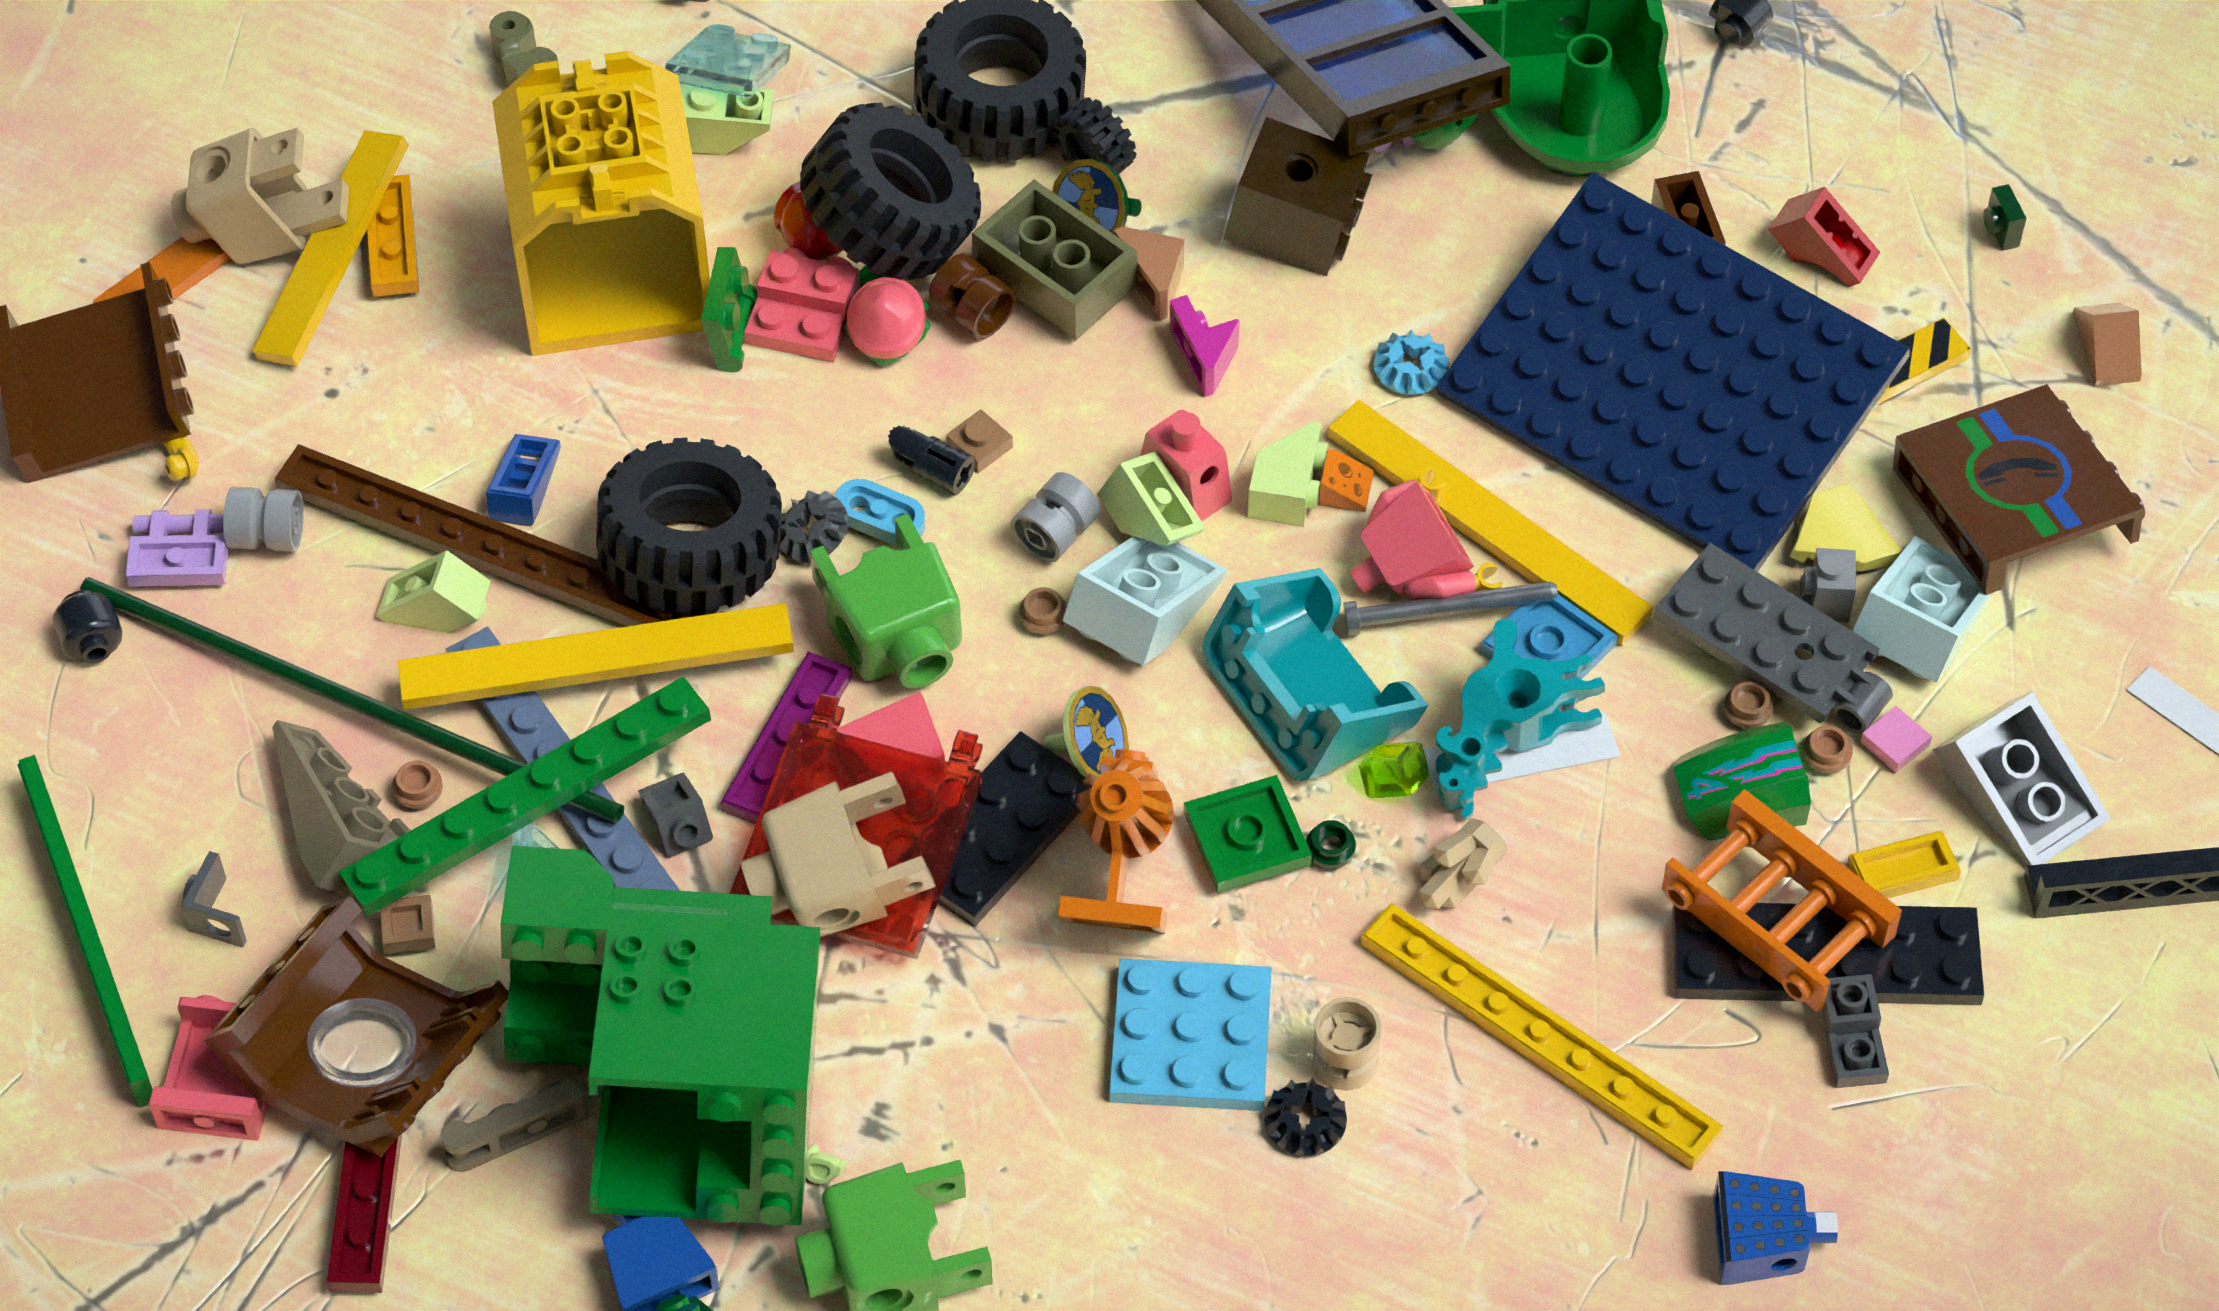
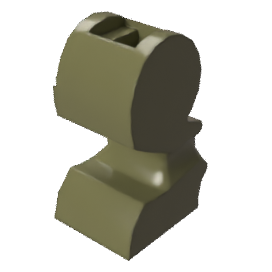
M506 11L494 16L490 21L489 29L495 57L502 62L507 88L533 64L558 61L557 55L552 50L536 46L532 22L525 15L516 11Z

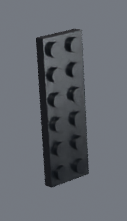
M1756 903L1746 915L1769 932L1797 904ZM1673 905L1672 928L1676 999L1796 1001L1789 996L1780 982L1687 909L1682 910ZM1898 906L1902 909L1896 935L1883 949L1871 939L1862 938L1824 975L1827 978L1872 974L1878 1003L1982 1005L1984 984L1977 907ZM1823 907L1785 945L1806 962H1809L1848 922L1831 908Z

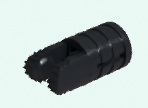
M898 425L889 430L888 443L891 445V449H894V456L897 460L904 462L906 466L912 468L916 475L925 477L926 480L936 483L938 486L946 488L954 494H959L966 487L976 466L975 456L965 453L957 447H953L936 436L928 437L914 429L911 430L910 427H905V425Z

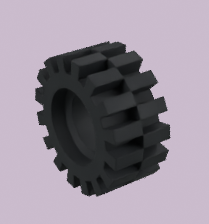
M1090 97L1081 99L1053 124L1055 128L1052 130V134L1058 138L1055 144L1057 148L1063 149L1064 153L1061 156L1065 161L1070 160L1074 162L1081 159H1097L1109 164L1120 174L1134 162L1133 160L1136 158L1137 153L1133 150L1136 148L1134 141L1128 139L1132 135L1129 129H1123L1120 125L1124 121L1119 115L1114 118L1112 116L1113 110L1108 105L1102 108L1101 101L1097 99L1092 101Z

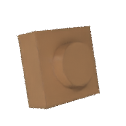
M982 409L946 434V442L953 447L963 450L965 453L975 456L976 466L974 470L977 473H980L1013 448V436Z
M431 895L399 898L380 909L382 944L385 954L436 948Z

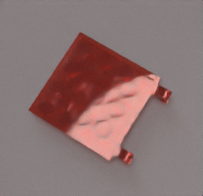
M820 693L810 723L806 724L795 721L742 861L770 851L762 827V819L768 811L836 781L842 791L886 773L893 772L906 803L857 821L858 831L864 840L881 847L888 868L922 856L931 872L936 887L886 905L887 917L828 935L918 959L984 778L981 771L974 768L981 756L983 745L977 743L978 734L958 730L949 759L945 761L836 732V728H839L842 722L845 708L838 706L840 702L838 697ZM740 864L729 894L751 895ZM791 909L772 915L773 920L800 926Z

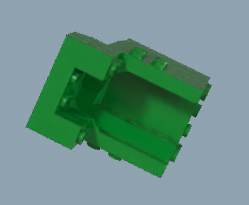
M512 846L500 923L501 959H510V985L504 1020V1061L570 1064L581 1067L590 1066L589 1095H597L598 1086L603 1085L590 1187V1213L680 1217L682 1219L713 1220L720 1223L731 1221L766 1223L772 1226L784 1224L802 1225L815 1066L820 927L771 924L772 896L613 887V876L586 850Z

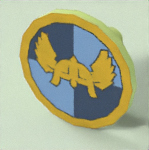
M1084 686L1071 694L1064 710V732L1049 735L1044 741L1045 747L1055 754L1068 751L1072 762L1084 777L1088 773L1096 776L1101 775L1100 764H1102V756L1115 757V749L1129 750L1127 727L1120 708L1111 695L1102 688L1095 686Z

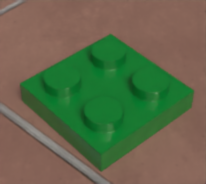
M1277 775L1184 802V816L1217 893L1311 865V851Z

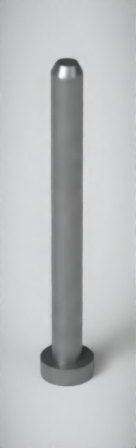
M1549 581L1461 593L1446 598H1425L1357 608L1356 601L1343 602L1347 634L1351 636L1360 634V627L1552 601L1558 597L1557 585Z

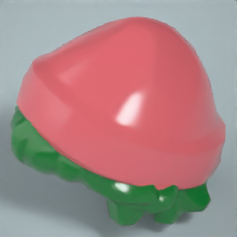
M887 277L874 279L863 285L854 294L847 310V321L844 324V328L851 341L861 353L870 360L877 362L878 365L887 366L906 356L909 351L926 337L931 326L925 316L929 305L922 300L916 289L906 281Z

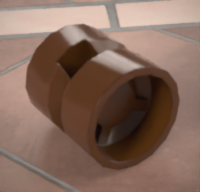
M960 253L945 262L937 271L930 284L929 299L946 314L956 317V321L977 339H985L996 333L1008 321L1016 304V293L999 278L989 275L988 270L969 254Z

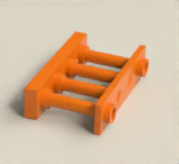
M1744 789L1731 803L1727 829L1731 833L1692 870L1687 869L1672 857L1666 863L1661 890L1665 892L1673 905L1682 910L1687 909L1780 982L1785 991L1794 1000L1805 1002L1818 1012L1825 1004L1830 980L1824 975L1862 938L1871 939L1883 949L1896 935L1902 909ZM1744 847H1752L1769 860L1770 863L1728 901L1706 883ZM1783 877H1791L1809 893L1768 932L1747 916L1746 913ZM1823 907L1831 908L1844 918L1848 924L1809 962H1806L1785 944Z

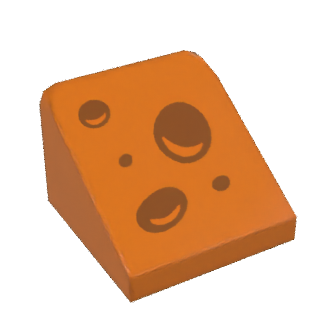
M1328 448L1320 484L1319 505L1366 512L1374 470L1337 450Z

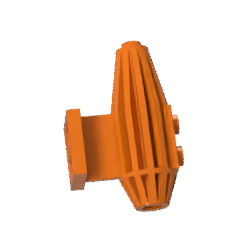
M1115 749V757L1102 756L1100 776L1088 773L1083 780L1088 790L1077 794L1076 805L1083 812L1078 819L1082 828L1097 847L1111 855L1106 901L1060 896L1058 917L1064 922L1165 934L1167 913L1162 907L1123 903L1128 859L1142 857L1157 849L1168 836L1173 824L1174 809L1172 799L1166 786L1158 778L1159 771L1154 762L1148 761V757H1145V752Z

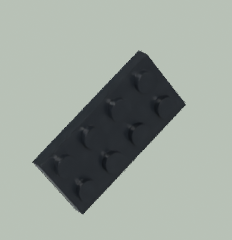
M1020 731L896 865L922 856L936 886L923 891V893L973 927H976L1081 812L1076 802L1077 794L1088 790L1083 783L1085 777L1080 774L1075 766Z

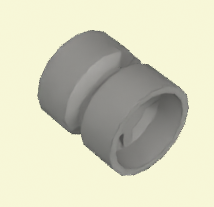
M1057 472L1036 493V498L1030 499L1013 517L1011 528L1021 545L1032 555L1046 562H1056L1076 541V536L1082 535L1100 515V505L1092 491L1081 480L1071 474Z
M234 486L229 488L223 516L226 546L229 549L255 550L263 541L266 548L273 551L296 552L300 546L303 531L304 510L301 492L299 490L276 489L275 491L270 490L264 498L259 488Z

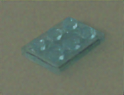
M713 24L704 28L668 60L665 69L677 74L680 84L751 98L789 62L791 44L778 42V38L772 34L754 33L749 36L735 33V28L731 26Z

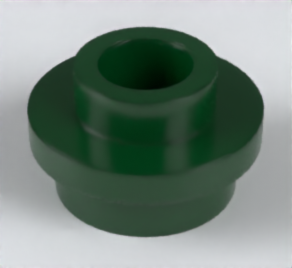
M1323 821L1314 827L1307 836L1306 842L1312 854V862L1322 868L1336 869L1343 867L1355 855V837L1348 827L1339 821ZM1332 844L1339 849L1328 850L1323 848V846Z

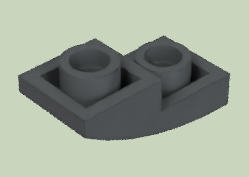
M1872 974L1828 978L1830 984L1822 1009L1836 1088L1887 1083L1889 1070L1879 1031L1882 1018Z

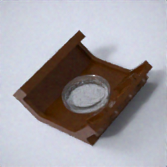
M347 896L319 909L203 1041L254 1098L374 1155L382 1157L397 1137L414 1123L415 1116L426 1102L443 1088L444 1081L455 1067L472 1053L473 1046L484 1032L489 1030L500 1019L501 1013L498 1010L508 999L509 991L499 980L464 992L455 991L385 958L374 950L353 926L352 922L363 910L351 896Z

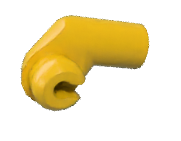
M185 436L164 442L163 444L170 454L165 460V470L168 477L174 481L181 480L182 478L186 480L194 478L198 473L200 462L199 456L188 437Z

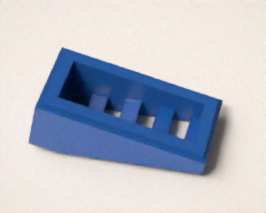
M523 434L514 435L486 491L489 518L499 522L526 526L534 524L561 449L560 440ZM521 455H523V456H530V457H536V458H541V459H540V460H534V459H528V458H521Z

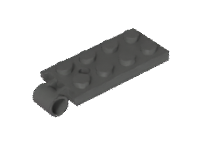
M1712 543L1708 544L1655 607L1653 617L1655 620L1753 682L1763 685L1769 692L1818 723L1825 721L1833 708L1834 717L1844 728L1853 733L1862 734L1893 697V691L1884 679L1874 673L1863 671L1869 662L1877 657L1880 648ZM1797 649H1805L1810 651L1813 657L1808 660H1802L1795 655V651Z

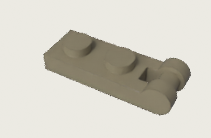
M574 1077L563 1083L555 1082L542 1087L535 1095L515 1104H502L494 1108L487 1116L469 1124L461 1120L450 1121L441 1131V1139L448 1165L457 1172L469 1171L588 1119L584 1096Z

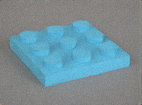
M1119 958L1110 1102L1264 1111L1272 967Z

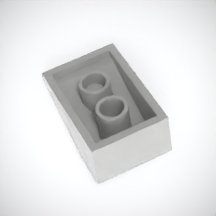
M2033 692L2009 700L1933 749L1958 792L2026 866L2047 862L2111 819Z

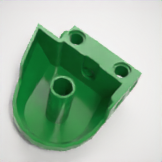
M1483 0V5L1449 7L1510 64V104L1490 111L1508 135L1533 160L1553 172L1572 176H1590L1592 172L1601 175L1632 164L1654 148L1666 128L1670 104V88L1664 64L1669 32L1661 0Z

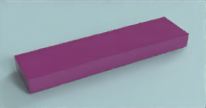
M809 651L807 652L721 801L722 812L762 827L764 815L781 804L853 678L851 667Z

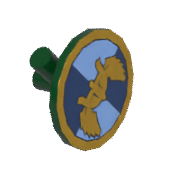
M1097 159L1076 160L1064 167L1056 178L1052 190L1053 193L1112 234L1114 229L1121 226L1125 227L1127 216L1137 217L1142 208L1139 199L1128 197L1120 175L1109 164Z

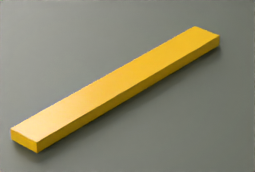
M1358 399L1328 427V438L1396 486L1412 479L1418 482L1421 470L1425 467L1433 468L1436 471L1435 478L1429 485H1439L1441 482L1447 483L1444 496L1437 504L1448 523L1531 582L1541 583L1550 581L1555 583L1558 594L1617 635V643L1621 646L1652 617L1654 606Z
M787 603L401 659L397 660L402 703L404 710L793 653L794 645Z
M1392 902L1361 936L1360 945L1690 1170L1695 1168L1722 1135L1723 1125Z

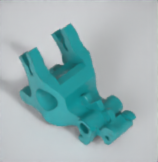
M1504 618L1495 622L1493 628V658L1485 667L1470 675L1463 686L1461 694L1463 718L1459 733L1457 732L1455 736L1451 737L1452 728L1450 726L1442 727L1436 733V745L1444 752L1436 759V771L1439 773V801L1442 806L1448 810H1462L1461 819H1470L1474 811V792L1488 788L1487 774L1502 771V763L1495 753L1506 749L1520 752L1548 745L1561 733L1570 730H1583L1602 723V714L1599 708L1588 712H1581L1577 708L1574 709L1579 701L1605 692V684L1601 677L1589 681L1577 677L1581 671L1592 667V660L1588 653L1563 661L1522 658L1514 651L1518 634L1517 624L1511 619Z

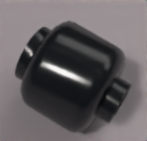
M90 590L75 591L62 600L53 614V627L60 648L67 658L76 662L91 664L102 662L118 648L122 641V627L115 607L108 597L100 593H94Z

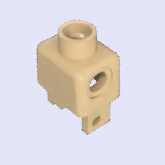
M249 128L199 147L192 152L188 188L173 194L171 201L172 214L178 231L189 243L195 244L213 239L234 262L248 264L304 250L307 234L347 223L349 186L343 179L307 189L304 182L296 174L302 170L304 135L298 128L265 138L255 128Z
M893 772L886 773L842 791L836 781L768 811L762 819V827L770 851L741 861L742 871L750 894L772 896V915L791 909L800 926L820 927V937L887 917L886 905L936 887L931 872L922 856L888 868L881 847L864 840L858 831L857 821L906 803Z

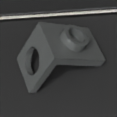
M209 851L197 875L192 874L184 887L181 908L188 930L244 947L247 940L240 917L212 908L226 881V874L219 853ZM207 919L222 923L230 931L215 927Z

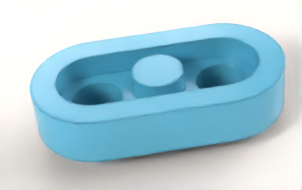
M866 479L849 480L843 483L835 493V497L846 508L848 527L896 545L894 518L908 513L920 537L925 531L924 509L914 498ZM856 507L866 508L863 511L854 510Z

